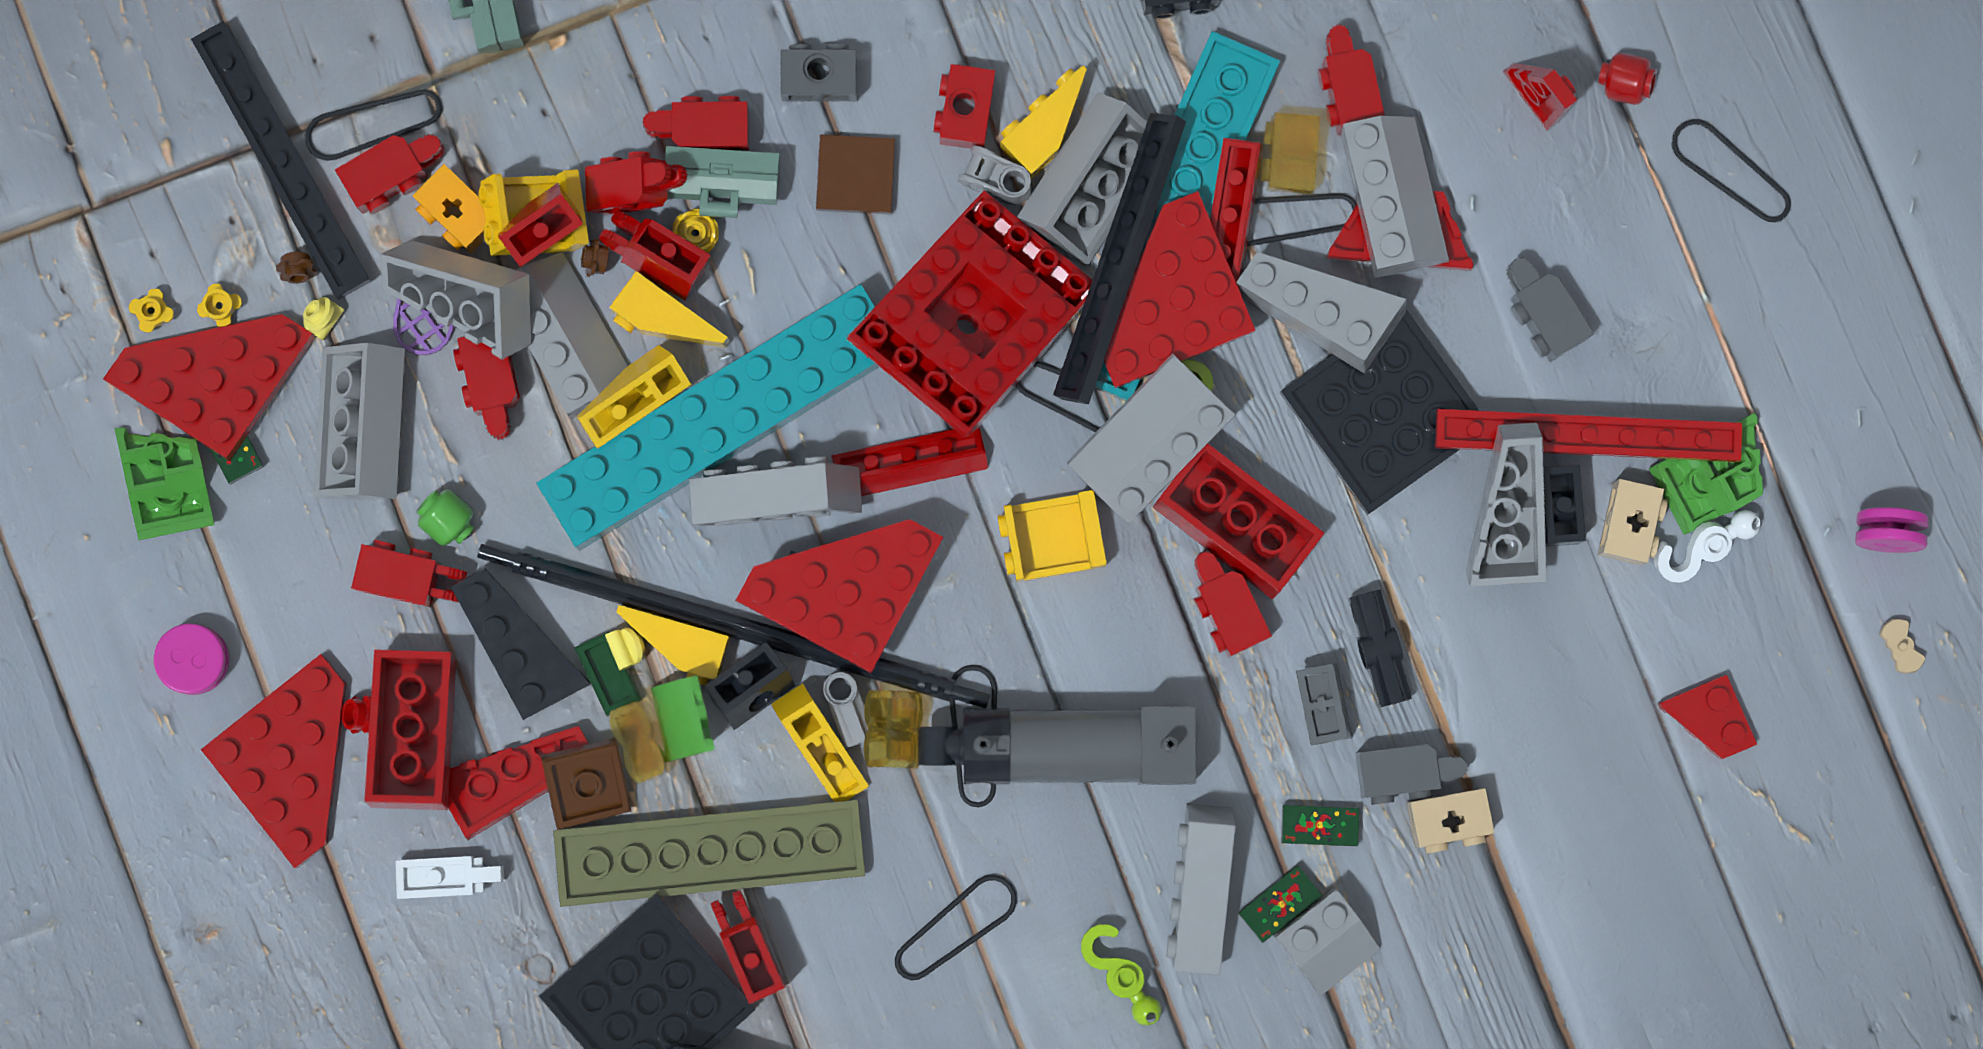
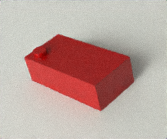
M1208 443L1176 475L1152 507L1234 571L1242 574L1248 582L1272 600L1280 593L1325 534Z
M374 650L364 802L369 807L448 810L457 660L451 652Z

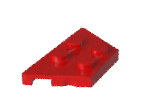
M1433 191L1449 262L1429 266L1428 268L1471 271L1473 269V262L1465 250L1461 240L1462 235L1456 221L1452 218L1447 198L1444 192ZM1358 205L1354 208L1327 252V259L1371 262Z

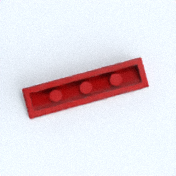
M1223 138L1210 221L1233 277L1237 282L1244 269L1263 145L1257 142Z
M980 427L967 437L961 435L957 430L951 429L831 455L833 464L859 467L861 497L982 471L988 468Z

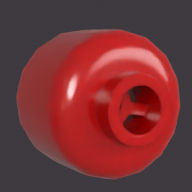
M1621 52L1616 53L1610 63L1604 62L1602 64L1599 85L1605 86V96L1608 99L1639 105L1645 98H1651L1656 82L1657 69H1653L1650 60L1645 57Z

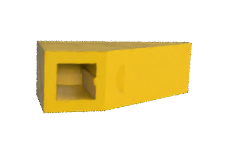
M1083 65L1076 72L1072 68L1066 71L1055 83L1058 88L1049 97L1045 94L1039 96L1029 106L1028 110L1031 113L1022 122L1015 119L1001 132L1004 138L1000 141V149L1015 164L1024 167L1030 174L1031 180L1055 159L1060 151L1086 77L1087 69Z

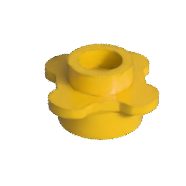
M212 284L208 287V292L203 297L202 303L198 304L197 313L202 318H211L218 327L231 325V316L236 309L242 306V299L237 294L225 292L220 284ZM219 302L223 304V307L221 309L216 308V305Z
M150 289L148 295L141 299H133L129 303V311L137 316L140 322L139 328L145 333L153 332L155 327H159L165 322H170L174 317L173 309L164 302V294L159 289ZM150 307L155 309L153 314L148 313Z

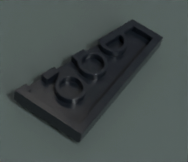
M485 567L451 585V589L523 720L591 685V682L571 663L569 658L549 639L538 624L526 614L516 600Z

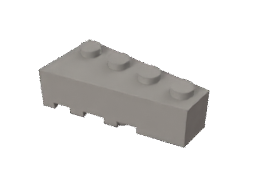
M412 240L381 253L383 290L419 311L423 309L430 311L436 317V321L444 326L453 325L466 333V339L475 344L481 342L492 348L491 353L500 359H504L531 345L529 274Z
M1260 252L1255 254L1236 282L1240 294L1245 301L1364 374L1406 313L1405 298Z
M1537 423L1498 425L1466 567L1470 587L1547 582L1542 435Z
M812 457L804 459L805 465L793 466V461H780L770 463L771 469L760 471L758 465L737 467L736 474L726 475V470L724 469L703 471V478L689 479L692 525L721 526L759 522L760 517H762V520L793 519L792 514L795 513L796 516L814 517L830 516V511L847 512L848 514L862 513L859 467L828 463L827 457Z
M1186 804L1185 824L1180 823L1178 832V846L1183 847L1181 861H1176L1174 884H1179L1178 898H1172L1170 921H1176L1175 935H1168L1166 958H1173L1174 971L1220 975L1235 835V821L1232 808Z

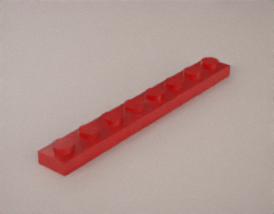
M1453 409L1436 410L1435 448L1493 451L1498 425L1537 423L1542 435L1543 453L1722 462L1741 461L1742 423Z

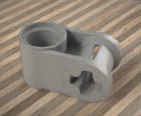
M975 145L972 146L970 152L973 155L965 173L959 175L958 182L980 193L986 191L989 195L1013 205L1021 204L1029 198L1032 190L1031 178L1024 167L1008 161L988 149ZM1015 176L1020 177L1025 182L1022 190L1013 193L1005 189L1004 184L1007 179Z

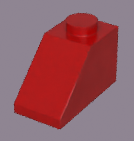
M557 183L526 204L498 234V238L521 267L583 225V221L578 209L559 183Z

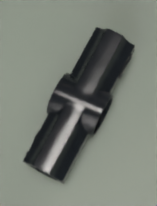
M1381 589L1348 598L1359 637H1357L1359 653L1365 669L1369 670L1379 708L1411 700V691L1401 662L1403 660L1401 643L1396 629L1391 627Z

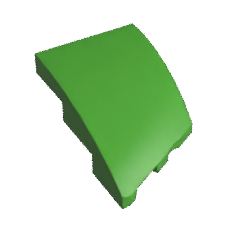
M1755 413L1736 421L1737 423H1742L1741 461L1664 459L1649 468L1658 487L1664 489L1663 497L1667 500V504L1683 535L1691 533L1702 523L1710 522L1721 515L1733 512L1763 495L1762 476L1759 472V465L1761 463L1760 449H1756L1754 426L1758 424Z
M114 428L138 541L214 525L196 439L170 438L164 434L152 432L150 437L130 434L126 428Z
M697 675L650 688L666 762L715 750Z

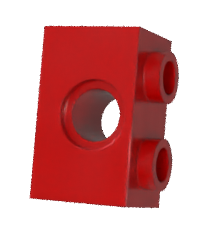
M950 64L949 74H942L939 96L945 97L943 111L936 110L933 133H940L939 140L941 145L971 149L973 145L985 147L995 70ZM960 99H967L973 103L974 109L967 115H960L953 109L954 103Z

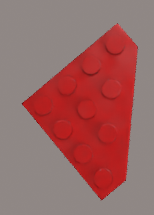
M1198 191L1163 205L1135 270L1104 359V364L1115 389L1153 374L1172 353L1183 362L1256 331Z
M278 314L126 347L108 370L103 380L230 461L311 345L315 336L285 315Z
M908 519L753 566L735 601L872 673L944 537Z
M323 654L318 655L200 749L294 869L299 868L328 843L330 807L333 802L336 777L334 774L342 727L341 713L347 684Z

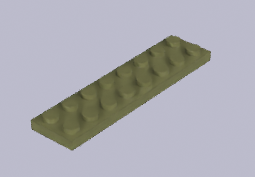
M858 800L553 830L560 907L650 898L653 894H657L658 897L865 876Z

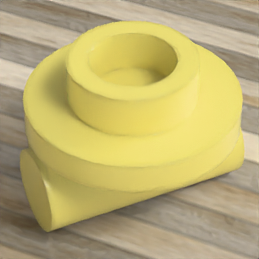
M326 297L313 300L307 305L303 313L304 328L323 341L344 312V309Z
M623 628L605 635L619 671L641 662L645 646L643 639L638 633H635L631 628Z

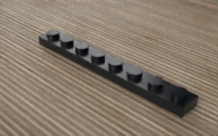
M222 21L191 38L336 299L339 300L370 283V278L227 24Z
M1150 113L1053 393L1054 396L1061 400L1087 405L1090 403L1186 121L1178 116Z

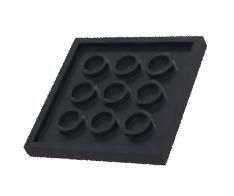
M1407 309L1405 315L1365 374L1337 356L1331 355L1280 391L1283 399L1367 515L1460 450L1435 448L1437 409L1479 411Z
M653 894L538 995L584 1049H671L672 1043L712 1049L756 1010L657 894Z

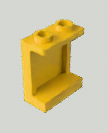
M564 170L557 175L502 177L501 173H496L480 181L481 186L478 197L480 205L484 208L486 219L484 239L490 247L491 256L511 255L498 238V234L526 204L557 183H559L580 212L583 225L542 253L572 252L589 244L579 170Z
M1093 490L1078 492L1077 495L1025 504L1003 505L1004 514L997 515L1001 538L1008 537L1011 551L1004 553L1007 575L1014 574L1016 583L1104 568L1107 565Z

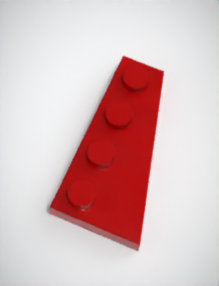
M576 726L532 740L529 744L516 748L510 747L498 751L497 754L479 760L473 759L460 763V766L450 768L448 809L465 838L470 840L547 793L548 789L540 755L590 744L582 729Z

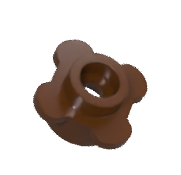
M598 238L591 240L589 246L585 245L582 250L581 267L586 268V277L594 276V274L603 275L607 267L609 247L599 244Z
M305 252L286 253L281 256L280 263L276 265V271L281 273L280 280L292 284L306 282L309 278L317 275V270L312 268L313 261L310 255Z

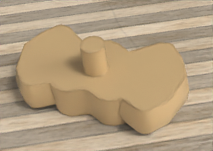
M1890 619L1881 627L1879 635L1885 640V647L1890 650V657L1895 662V670L1903 674L1915 673L1923 666L1925 656L1914 650V641L1908 637L1909 622L1904 619Z

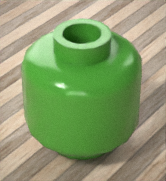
M450 489L441 492L434 490L416 511L419 515V528L442 546L450 544L453 540L460 544L474 528L469 523L473 516L472 507Z

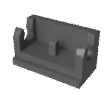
M1338 663L1296 670L1311 746L1353 738Z

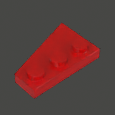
M1513 63L1503 71L1546 131L1559 123L1577 101L1574 96L1576 90L1572 82L1565 75L1559 76L1555 69Z

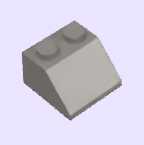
M1337 889L1328 891L1273 935L1319 996L1326 993L1380 950L1361 919Z

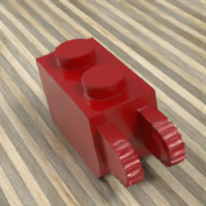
M1336 24V26H1332V29H1329L1325 39L1328 56H1325L1322 68L1318 69L1321 90H1328L1330 104L1326 105L1328 123L1330 127L1336 126L1338 136H1341L1342 127L1345 123L1385 116L1371 54L1363 49L1354 50L1352 38L1349 36L1350 32L1342 24Z
M685 96L681 97V102H672V110L648 111L645 117H642L643 128L647 136L655 139L657 137L660 139H672L675 147L750 151L749 106L747 101H741V98L738 96L718 97V102H703L702 97Z
M433 134L424 135V138L420 137L410 144L403 137L393 135L334 170L357 209L362 214L368 211L370 214H375L385 209L390 204L389 199L402 192L403 195H407L419 189L423 185L421 180L428 177L424 169L440 160L443 154H445L444 150L446 149L443 147L444 144L441 143V140Z
M644 151L628 153V159L620 157L601 158L600 164L585 167L586 212L613 216L616 211L630 213L662 207L668 198L667 190L680 188V186L686 183L687 170L682 165L666 164L665 160L651 158V153Z
M616 211L611 217V221L616 227L632 236L631 240L628 241L619 234L604 229L599 235L600 242L621 255L622 263L686 301L704 273L711 255L652 219L645 218L641 223L623 212Z
M465 336L457 338L459 348L454 349L453 354L458 372H465L467 385L461 386L466 408L473 407V412L478 416H483L484 424L487 426L485 429L488 430L487 433H490V436H493L498 441L504 438L507 439V436H510V432H512L510 430L511 426H509L511 422L508 409L516 407L521 399L511 355L500 359L491 353L492 348L482 342L475 344L466 339Z
M1205 551L1198 554L1194 560V570H1197L1196 574L1202 586L1196 589L1198 597L1193 598V601L1202 619L1209 617L1215 631L1210 632V636L1219 653L1225 651L1229 658L1271 638L1272 635L1243 575L1234 571L1225 574L1219 561H1216L1217 557L1211 554V552Z
M741 890L732 893L734 897L733 902L744 921L738 925L730 926L725 908L719 900L710 904L722 931L719 933L721 941L749 1004L785 989L787 986L758 919L752 916Z

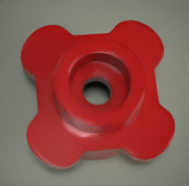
M365 695L363 699H360L359 696H353L344 703L341 713L342 723L351 733L358 734L360 730L363 733H369L371 696Z

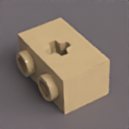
M1623 479L1613 482L1597 556L1641 566L1647 564L1649 558L1654 559L1659 546V536H1654L1657 521H1663L1667 508V500L1662 499L1664 489ZM1637 515L1636 521L1642 523V527L1633 532L1632 525L1627 523V519Z
M1486 788L1406 803L1415 848L1425 847L1426 854L1449 850L1447 842L1462 840L1463 847L1486 843L1485 835L1495 834ZM1448 811H1450L1453 817L1459 818V824L1454 825V832H1451L1450 827H1443L1442 820L1448 818Z

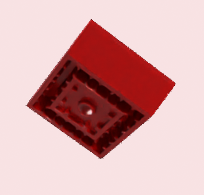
M983 191L848 335L847 340L961 435L967 437L985 421L1082 310L1092 279L986 191ZM957 321H969L974 326L975 333H963L958 328Z

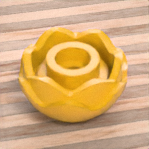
M692 209L679 215L673 223L672 232L703 251L710 252L718 241L719 228L716 220L712 216H700V209ZM694 230L699 231V235L696 237L692 235Z

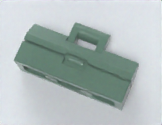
M448 0L452 20L471 18L479 53H496L502 51L501 49L505 51L524 47L515 0H472L473 6L465 7L464 0Z
M666 146V164L682 165L688 174L686 183L683 186L667 190L668 198L700 200V216L738 218L739 203L777 205L781 168L779 153ZM709 197L729 198L731 202L709 201Z

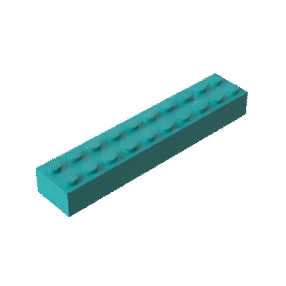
M859 284L663 404L598 449L593 447L536 482L575 548L579 551L583 550L687 486L689 479L702 477L703 471L715 469L879 368L875 362L847 340L848 335L875 307L862 285Z

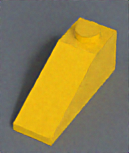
M637 271L609 307L612 313L616 315L612 321L630 334L636 329L643 335L726 348L730 343L726 335Z
M658 345L628 365L576 417L594 446L598 449L689 387L691 383L673 354Z
M618 605L616 613L678 670L687 673L686 678L697 675L699 684L705 686L709 680H713L720 675L731 639L729 636Z
M803 683L771 703L781 723L834 802L847 801L869 787Z

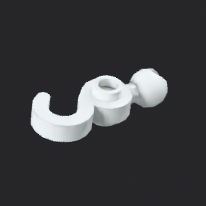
M1741 510L1733 515L1730 524L1725 527L1717 522L1702 523L1691 536L1687 546L1686 559L1683 564L1678 567H1670L1669 560L1673 549L1667 542L1662 541L1659 543L1656 556L1653 559L1654 565L1658 572L1671 582L1680 583L1687 581L1696 575L1700 569L1702 559L1709 562L1719 561L1727 556L1731 550L1733 539L1738 537L1746 540L1756 536L1761 527L1760 519L1752 511Z

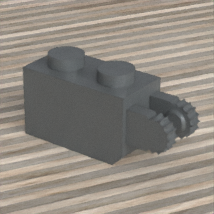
M1519 257L1514 262L1512 261L1511 265H1508V269H1506L1507 279H1510V284L1516 292L1511 298L1514 304L1511 306V311L1520 325L1526 324L1534 336L1530 339L1531 343L1540 357L1546 356L1549 362H1552L1594 335L1558 276L1547 274L1541 278L1534 266H1531V262L1528 259L1526 260L1525 257Z
M1428 744L1355 753L1361 798L1371 797L1372 805L1394 802V794L1409 793V800L1432 798L1431 790L1441 789L1440 781L1463 778V775H1466L1468 771L1467 767H1469L1464 758L1462 759L1460 756L1437 758L1436 750Z

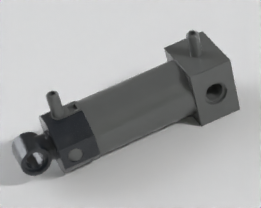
M1141 706L1138 710L964 708V727H960V729L946 726L918 727V765L955 766L956 763H960V765H964V785H971L973 783L1010 785V783L1138 782V785L1196 784V706Z

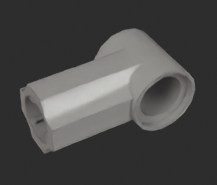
M844 672L830 675L824 682L823 692L844 747L848 748L876 737L854 678ZM836 678H844L851 684V694L845 700H836L829 692L830 683Z

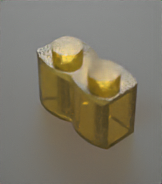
M1275 112L1271 122L1265 121L1263 144H1269V159H1262L1260 180L1267 181V191L1312 194L1314 192L1320 116Z
M897 690L868 691L864 707L865 721L868 728L864 740V758L867 767L918 769V727L921 726L923 718V703L920 693Z
M637 702L611 711V730L616 740L624 747V763L632 779L639 784H643L666 775V756L661 746L653 739L654 726L648 711Z

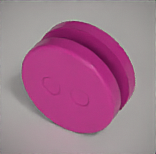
M1879 507L1861 510L1857 513L1856 524L1861 526L1862 529L1856 532L1855 543L1861 548L1879 552L1910 553L1922 551L1927 547L1928 537L1915 531L1927 529L1929 517L1922 512L1904 508Z
M188 623L171 628L160 638L154 651L153 660L159 679L169 689L188 695H200L213 690L223 681L229 668L230 658L227 645L217 632L205 626Z

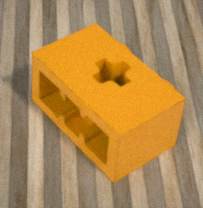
M443 164L412 195L419 203L415 210L430 225L435 221L446 229L442 236L457 251L464 247L471 254L485 240L484 226L486 219L484 208L480 205L479 197ZM451 205L459 208L462 212L458 219L447 210Z

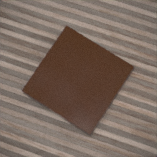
M820 135L816 211L891 215L895 138Z
M615 737L540 755L557 830L631 812Z

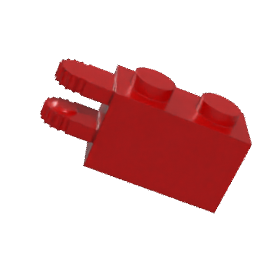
M373 540L372 546L361 544L351 589L431 608L433 597L459 603L453 590L435 588L438 574L460 581L466 577L467 571L443 566L441 563L431 560L433 553L410 548L408 555L395 552L396 545L384 541Z

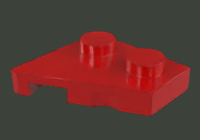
M1727 675L1718 677L1658 703L1661 711L1670 715L1684 727L1683 729L1702 742L1720 760L1757 745Z

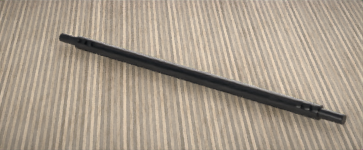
M481 544L477 558L513 568L512 572L759 646L767 642L773 650L949 702L951 698L985 709L988 705L990 694L954 684V679L879 658L872 673L795 632L522 551H518L515 554L485 544Z

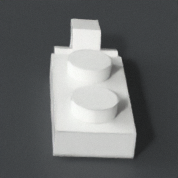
M474 856L395 860L397 899L474 895L476 892H485L484 882L504 881V866L483 867V858H474Z

